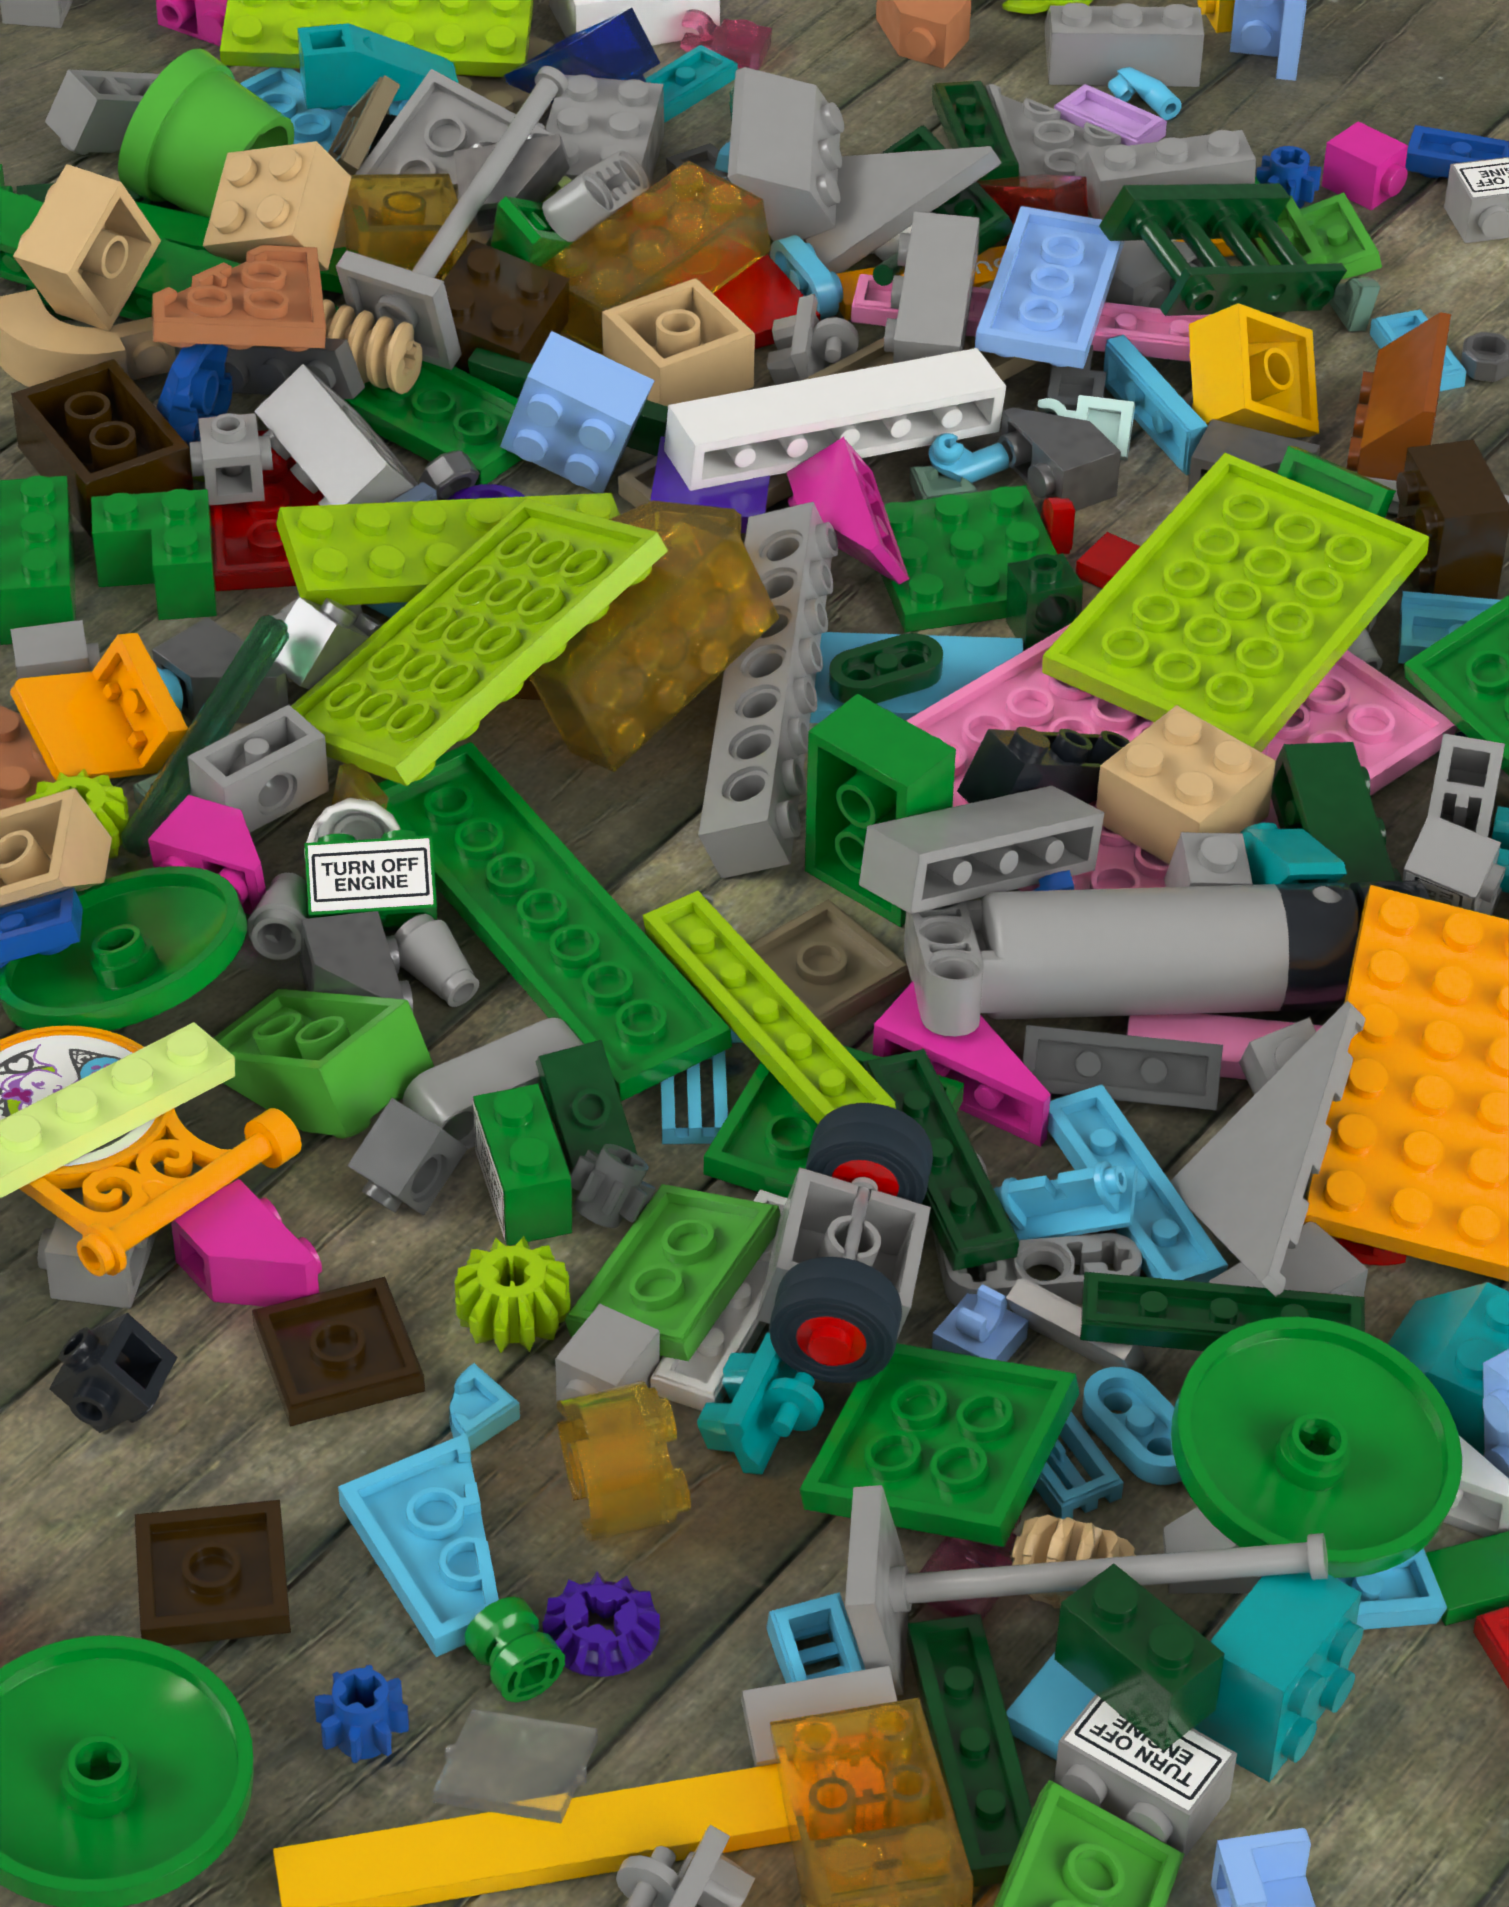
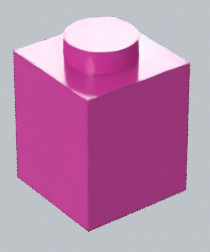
M1358 121L1327 142L1321 186L1337 194L1344 192L1349 200L1369 210H1373L1390 197L1396 196L1404 187L1408 175L1405 168L1408 145Z

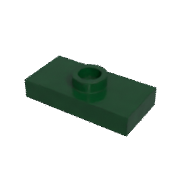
M602 1040L538 1056L535 1063L570 1174L580 1156L585 1157L588 1150H592L599 1155L605 1144L618 1145L638 1155Z

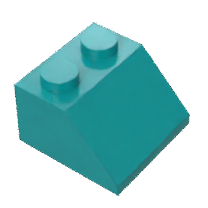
M1489 1282L1417 1300L1388 1342V1345L1415 1364L1431 1381L1449 1408L1456 1424L1458 1435L1482 1456L1485 1454L1483 1363L1509 1349V1291Z

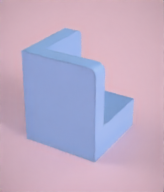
M1305 1828L1217 1840L1211 1879V1888L1217 1907H1315L1306 1879L1311 1847L1307 1830Z

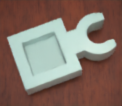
M1079 395L1077 410L1073 411L1067 410L1060 401L1045 398L1038 400L1039 411L1052 412L1058 416L1090 421L1121 451L1120 460L1128 461L1135 412V403L1133 401Z

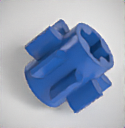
M1282 146L1273 150L1271 156H1262V165L1256 168V178L1260 184L1280 183L1288 195L1293 197L1298 208L1301 209L1305 202H1313L1314 191L1319 190L1321 167L1309 166L1310 156L1305 150L1294 146Z
M366 1665L365 1668L351 1669L343 1674L339 1672L333 1673L332 1695L315 1696L314 1700L316 1722L321 1724L323 1747L327 1750L338 1746L345 1755L351 1757L352 1763H357L360 1759L374 1758L381 1753L386 1756L392 1754V1732L403 1733L409 1731L408 1705L403 1704L401 1680L395 1678L386 1681L380 1673L373 1670L372 1665Z

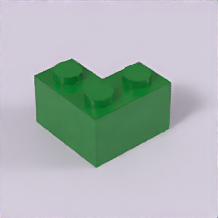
M174 489L168 492L141 494L115 493L110 496L91 497L92 535L99 587L155 584L158 620L217 616L208 489Z

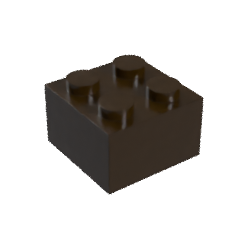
M473 239L443 280L462 353L454 366L468 374L470 372L467 360L476 347L534 365L551 331L560 335L568 323L569 278Z
M1474 439L1408 447L1404 472L1398 473L1396 481L1399 499L1398 516L1392 518L1391 521L1429 536L1427 555L1409 575L1413 587L1420 588L1422 593L1497 599L1509 531V503Z

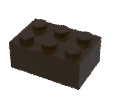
M115 359L11 393L18 448L41 476H67L72 515L91 538H93L91 497L110 496L115 493L141 494L168 492L174 489L194 490L190 447Z

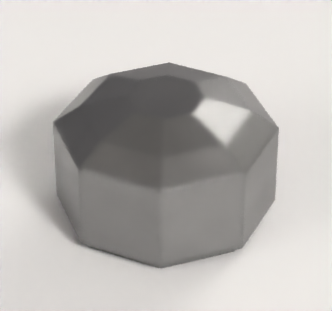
M1479 332L1464 339L1461 364L1467 371L1466 374L1474 380L1496 382L1509 376V340L1501 334Z
M458 450L441 454L428 463L419 482H424L437 490V500H447L457 491L474 486L480 473L470 457L463 451Z

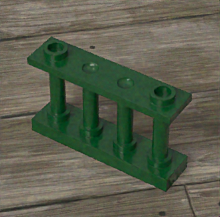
M1280 183L1123 185L1099 225L1109 241L1144 240L1173 279L1175 285L1160 307L1165 316L1214 314L1237 303L1261 312L1320 311L1333 298L1335 288L1347 272L1342 263L1308 264L1277 224L1278 217L1291 197ZM1249 238H1261L1281 265H1269ZM1211 239H1223L1242 266H1230ZM1171 240H1184L1203 267H1191Z

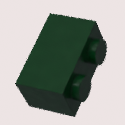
M1113 1563L1061 1602L1054 1660L1161 1750H1166L1216 1710L1225 1653L1116 1564Z

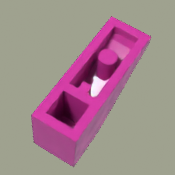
M844 437L786 472L793 492V496L788 498L789 506L814 502L823 523L830 522L837 536L838 549L899 585L909 579L873 472Z
M912 981L874 1024L873 1055L887 1057L925 1049L937 1075L964 1083L963 1102L959 1110L1041 1147L1047 1140L1051 1098L1048 1090L981 1015L979 1027L967 1035L956 1037L943 1036L927 1029L921 1021L914 982Z

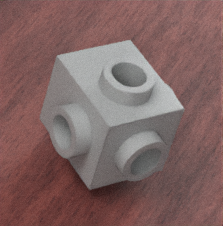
M226 413L217 417L198 418L200 441L189 442L193 477L204 476L205 489H208L209 506L265 501L262 470H273L270 435L258 436L256 413L241 415Z

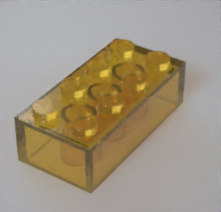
M689 160L540 266L570 279L568 323L562 332L603 354L602 311L697 278L712 293L716 292L771 251L763 199Z
M690 511L661 537L668 552L652 565L650 574L641 582L629 586L609 604L608 612L602 618L586 625L567 642L566 649L560 656L542 664L529 676L571 753L615 772L779 619L777 611L735 528Z

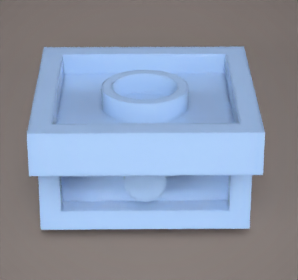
M1235 0L1230 52L1278 57L1276 79L1296 81L1307 0Z

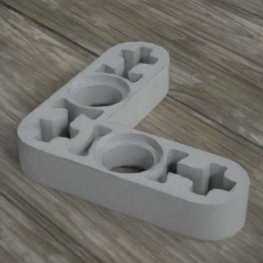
M977 1154L980 1163L987 1175L986 1165L982 1157ZM932 1228L945 1294L954 1306H957L967 1293L977 1294L978 1288L982 1284L1007 1297L1018 1278L1021 1280L1025 1278L1075 1305L1082 1304L1085 1272L1139 1277L1141 1273L1142 1253L1134 1241L1120 1234L1100 1233L1019 1240L1017 1257L977 1266L981 1282H973L971 1275L967 1274V1268L956 1271L952 1270ZM1105 1263L1113 1264V1268L1116 1271L1108 1270ZM1039 1264L1049 1265L1056 1268L1061 1273V1276L1050 1281H1039L1030 1277L1026 1270L1031 1266ZM1074 1265H1080L1079 1275H1074ZM1007 1303L1006 1309L1012 1310L1010 1305Z

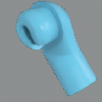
M1132 67L1117 70L1118 75L1108 83V89L1116 98L1128 102L1136 93L1164 120H1170L1180 112L1182 104L1180 99L1160 80Z
M944 433L936 437L929 448L928 455L932 466L941 474L961 482V477L973 483L1009 468V457L1001 443H995L971 452L963 444L956 442L958 436Z

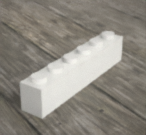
M974 348L668 405L664 451L689 490L692 491L786 473L842 437L847 440L861 458L932 445L936 437L944 433L958 436L957 440L996 433L1000 430L1006 385L979 349Z

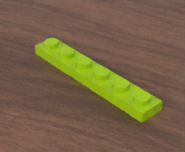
M698 890L643 915L645 934L817 1124L831 1111L849 1104L875 1103L896 1109L895 1101Z

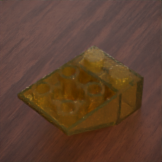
M919 1698L770 1722L771 1738L803 1907H972L973 1876Z

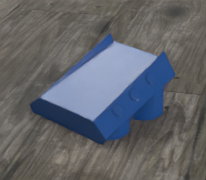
M195 344L191 347L182 348L171 365L156 406L157 410L188 446L189 442L200 441L198 418L217 417L221 414H226L229 409L233 385L232 376L230 373L225 372L228 347L224 345Z

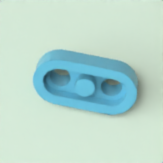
M792 235L774 241L771 244L770 258L804 296L815 294L818 301L817 311L821 314L820 320L835 316L838 312L839 303L843 299V288L837 274L833 271L829 272L827 267L817 257L812 245L805 243L799 236Z
M1109 1367L1094 1373L1087 1380L1084 1387L1082 1415L1086 1424L1129 1470L1141 1480L1156 1485H1170L1182 1481L1172 1450L1171 1425L1174 1406L1147 1378L1137 1371L1124 1367ZM1112 1410H1118V1411H1122V1412H1124V1413H1122V1414H1116V1413H1112L1111 1411H1112Z

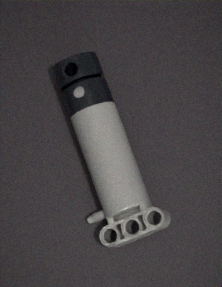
M1420 880L1354 882L1350 886L1347 883L1340 882L992 892L981 897L980 900L964 901L913 914L906 912L904 955L911 982H914L921 1021L927 1029L943 1036L956 1037L974 1032L979 1027L980 1013H986L990 1019L1001 1020L1339 1009L1345 1002L1365 898L1370 885L1430 899L1427 889Z

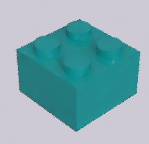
M1310 1573L1262 1576L1210 1641L1225 1653L1216 1710L1197 1724L1194 1729L1236 1752V1764L1269 1783L1287 1759L1297 1763L1304 1756L1313 1741L1317 1730V1720L1326 1709L1333 1713L1337 1712L1353 1687L1355 1673L1348 1670L1350 1660L1355 1654L1363 1636V1627L1356 1624L1362 1592L1329 1574L1328 1579L1312 1580Z

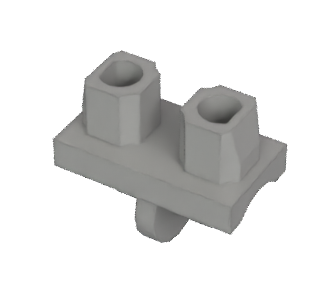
M815 294L799 297L796 315L777 319L773 322V339L778 350L768 353L767 367L775 385L801 381L828 367L829 362L836 363L857 351L859 336L854 325L838 317L819 321L816 315L818 301Z
M709 1825L696 1851L690 1852L687 1855L678 1874L671 1869L676 1860L675 1853L667 1847L657 1846L651 1857L636 1855L625 1859L617 1872L616 1882L619 1889L629 1898L625 1907H695L696 1904L702 1907H741L752 1887L755 1877L722 1855L730 1836Z

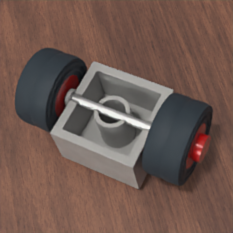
M875 1103L849 1104L831 1111L819 1122L813 1133L805 1169L799 1167L778 1222L756 1320L770 1324L771 1343L778 1356L787 1365L798 1372L810 1374L817 1380L832 1383H852L871 1378L881 1372L894 1354L897 1339L911 1309L931 1207L921 1203L927 1192L933 1151L931 1141L921 1125L907 1114L892 1107Z

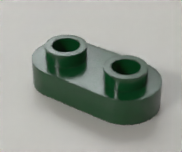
M906 633L843 651L832 659L829 666L830 693L841 703L847 702L858 693L876 704L935 685L942 676L943 649L935 639L927 635Z

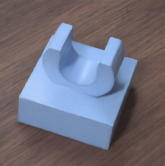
M982 1284L978 1288L977 1294L967 1293L933 1332L932 1349L1007 1362L1027 1339L1028 1320L1006 1309L1008 1302L1005 1295Z

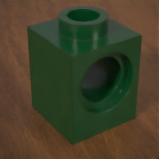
M1063 553L1056 555L1041 554L1029 560L1008 563L1006 622L1016 638H1023V650L1025 651L1071 624L1082 612L1083 584Z

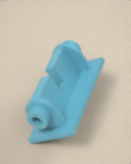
M1103 1161L1098 1162L1095 1167L1058 1173L1056 1180H1049L1046 1175L1017 1180L1014 1177L1006 1178L1002 1186L995 1187L994 1191L1005 1213L1009 1216V1221L1019 1240L1075 1236L1132 1226L1138 1169L1136 1166L1125 1168L1121 1166L1112 1167L1109 1162Z

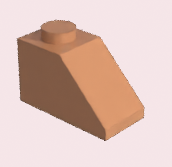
M877 0L876 20L899 56L944 69L969 41L971 0Z

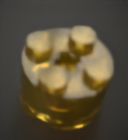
M644 1381L557 1401V1410L567 1419L566 1421L557 1422L572 1499L575 1501L587 1498L591 1518L579 1521L584 1535L589 1542L673 1523L676 1521L677 1513L691 1510L690 1493L682 1468L673 1469L666 1442L677 1440L673 1411L668 1398L659 1399L655 1387L648 1388Z

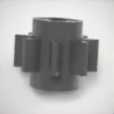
M614 1144L603 1145L599 1155L592 1150H588L585 1157H579L570 1174L571 1187L580 1191L573 1203L575 1209L590 1221L608 1228H617L623 1217L630 1222H635L637 1216L644 1210L656 1190L654 1186L642 1181L649 1169L647 1163L630 1150Z

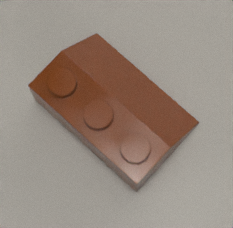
M1440 312L1379 349L1375 371H1363L1359 403L1356 409L1353 437L1351 436L1346 469L1357 471V474L1365 477L1397 481L1398 473L1404 472L1407 448L1431 445L1451 314Z

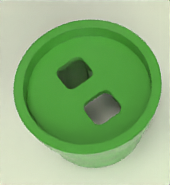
M192 49L178 56L158 75L137 106L127 127L120 149L118 161L119 179L127 190L151 201H168L192 214L210 218L227 153L291 145L294 143V126L288 117L235 81L232 71L204 49Z

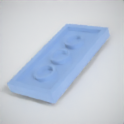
M1021 206L976 331L975 348H978L979 351L994 353L1001 357H1017L1046 362L1057 367L1069 366L1084 369L1125 241H1109L1099 227L1102 222L1101 219Z

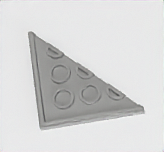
M994 84L986 85L987 94L1019 163V181H1015V190L1021 206L1036 209L1088 206L1075 176V166L1088 151L1107 149L1113 145H1124L1121 143V136L1088 122L1082 128L1060 119L1061 112L1028 98H1025L1023 104L1001 95V88Z
M991 146L842 156V167L838 168V187L841 199L836 204L835 228L805 240L812 245L817 257L827 267L829 272L842 273L910 227L914 211L932 212L998 167L1002 162Z
M1348 1000L1170 1181L1190 1210L1275 1297L1283 1292L1286 1278L1280 1273L1287 1248L1295 1249L1297 1247L1309 1208V1203L1303 1198L1310 1173L1319 1174L1332 1129L1325 1124L1332 1101H1341L1353 1063V1057L1347 1052L1350 1041L1358 1032L1363 1030L1366 1019Z

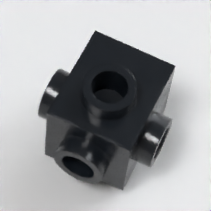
M125 1313L92 1331L85 1327L68 1340L59 1354V1360L63 1365L49 1390L67 1404L79 1420L91 1425L96 1431L101 1433L126 1420L134 1423L144 1417L156 1403L160 1394L159 1391L178 1357L129 1313Z

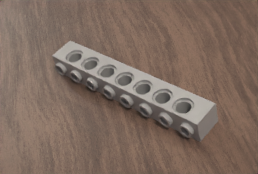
M814 502L748 518L698 833L721 879L791 864L794 837H798L801 831L798 805L800 795L806 792V777L803 768L805 754L808 753V731L810 730L811 712L817 710L816 673L821 672L823 668L820 643L822 633L828 630V618L825 607L827 595L833 592V579L830 571L832 557L838 555V541L835 530L830 522L823 523Z

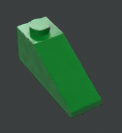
M505 196L497 205L491 247L558 273L586 246L581 238L574 242H567L562 239L547 222L542 209L543 203Z

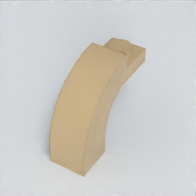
M36 289L0 296V366L8 375L25 386L31 387L111 359H115L132 380L169 372L171 365L176 359L174 346L165 342H153L152 317L113 325L110 331H106L98 327L75 326L56 319L47 311Z

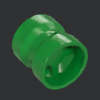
M514 1596L502 1598L480 1611L468 1625L465 1632V1644L481 1665L491 1667V1681L506 1701L517 1703L530 1700L552 1686L561 1675L565 1666V1655L549 1634L538 1632L539 1619L524 1599Z

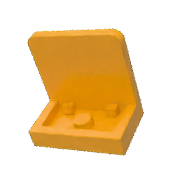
M138 633L118 634L91 672L20 678L15 682L10 691L43 759L56 780L60 772L67 777L77 776L83 769L86 770L91 779L100 775H108L109 779L158 773L189 730L181 711L173 701L157 670L156 664L151 659Z

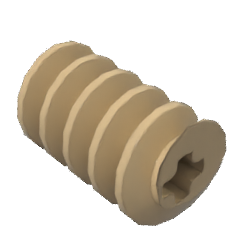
M327 299L323 300L326 338L348 340L363 383L370 381L373 386L381 389L390 387L392 391L398 394L408 392L420 374L423 360L421 344L414 341L413 325L408 322H402L394 331V322L390 317L383 316L375 324L373 313L364 310L355 319V312L351 306L344 304L336 312L334 302Z

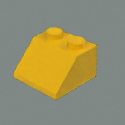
M1239 303L1189 324V356L1193 392L1192 409L1207 425H1209L1212 419L1288 438L1312 437L1319 434L1313 330Z

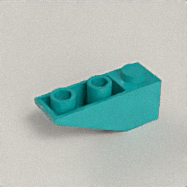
M347 23L297 28L300 77L307 109L335 110L342 106L354 105L384 75L400 84L393 101L409 100L431 69L459 83L454 63L447 58Z

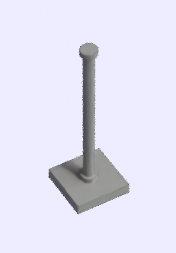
M544 66L535 76L536 86L412 271L347 250L336 265L346 305L354 309L355 319L360 312L366 310L373 313L375 324L383 316L393 319L394 331L402 322L412 324L414 341L420 343L422 347V361L452 370L462 354L444 281L436 279L435 276L553 98L561 97L567 89L568 81L566 77L556 68Z
M883 1486L853 1487L845 1608L865 1669L890 1666L896 1695H904L908 1612L911 1611L912 1603L1077 1591L1113 1563L1141 1586L1310 1573L1312 1580L1328 1579L1327 1548L1324 1533L1308 1534L1307 1542L909 1573Z

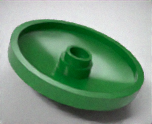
M184 866L156 867L128 872L105 879L104 883L94 885L86 890L76 891L83 907L80 942L73 943L65 950L56 954L41 955L37 953L12 960L0 968V1002L9 1019L25 1030L68 1025L112 1031L159 1015L189 999L206 987L227 968L239 952L246 936L247 920L238 894L232 884L221 875L201 868Z
M1299 1316L1276 1317L1248 1323L1231 1330L1208 1346L1196 1359L1186 1376L1173 1411L1171 1440L1176 1467L1190 1497L1212 1525L1239 1547L1307 1542L1308 1534L1324 1533L1328 1557V1574L1334 1578L1372 1575L1393 1568L1416 1555L1439 1531L1455 1501L1462 1475L1460 1438L1450 1410L1440 1393L1423 1372L1396 1349L1366 1332L1338 1322Z
M111 1635L86 1636L55 1642L25 1653L0 1668L1 1886L25 1898L55 1907H124L160 1897L179 1888L207 1869L224 1852L242 1825L249 1807L254 1777L253 1745L249 1725L241 1706L223 1681L209 1668L187 1654L161 1643L141 1638Z

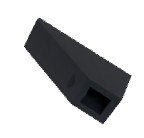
M1018 727L1016 730L988 729L957 792L968 803H974L1054 786L1089 804L1097 800L1100 765L1130 741L1111 731H1102L1101 734H1080L1070 729H1060L1059 732H1038L1028 727Z

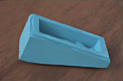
M840 1592L769 1611L766 1629L786 1683L866 1670ZM828 1633L831 1642L798 1651L796 1641ZM834 1657L838 1658L841 1666L806 1676L803 1666Z

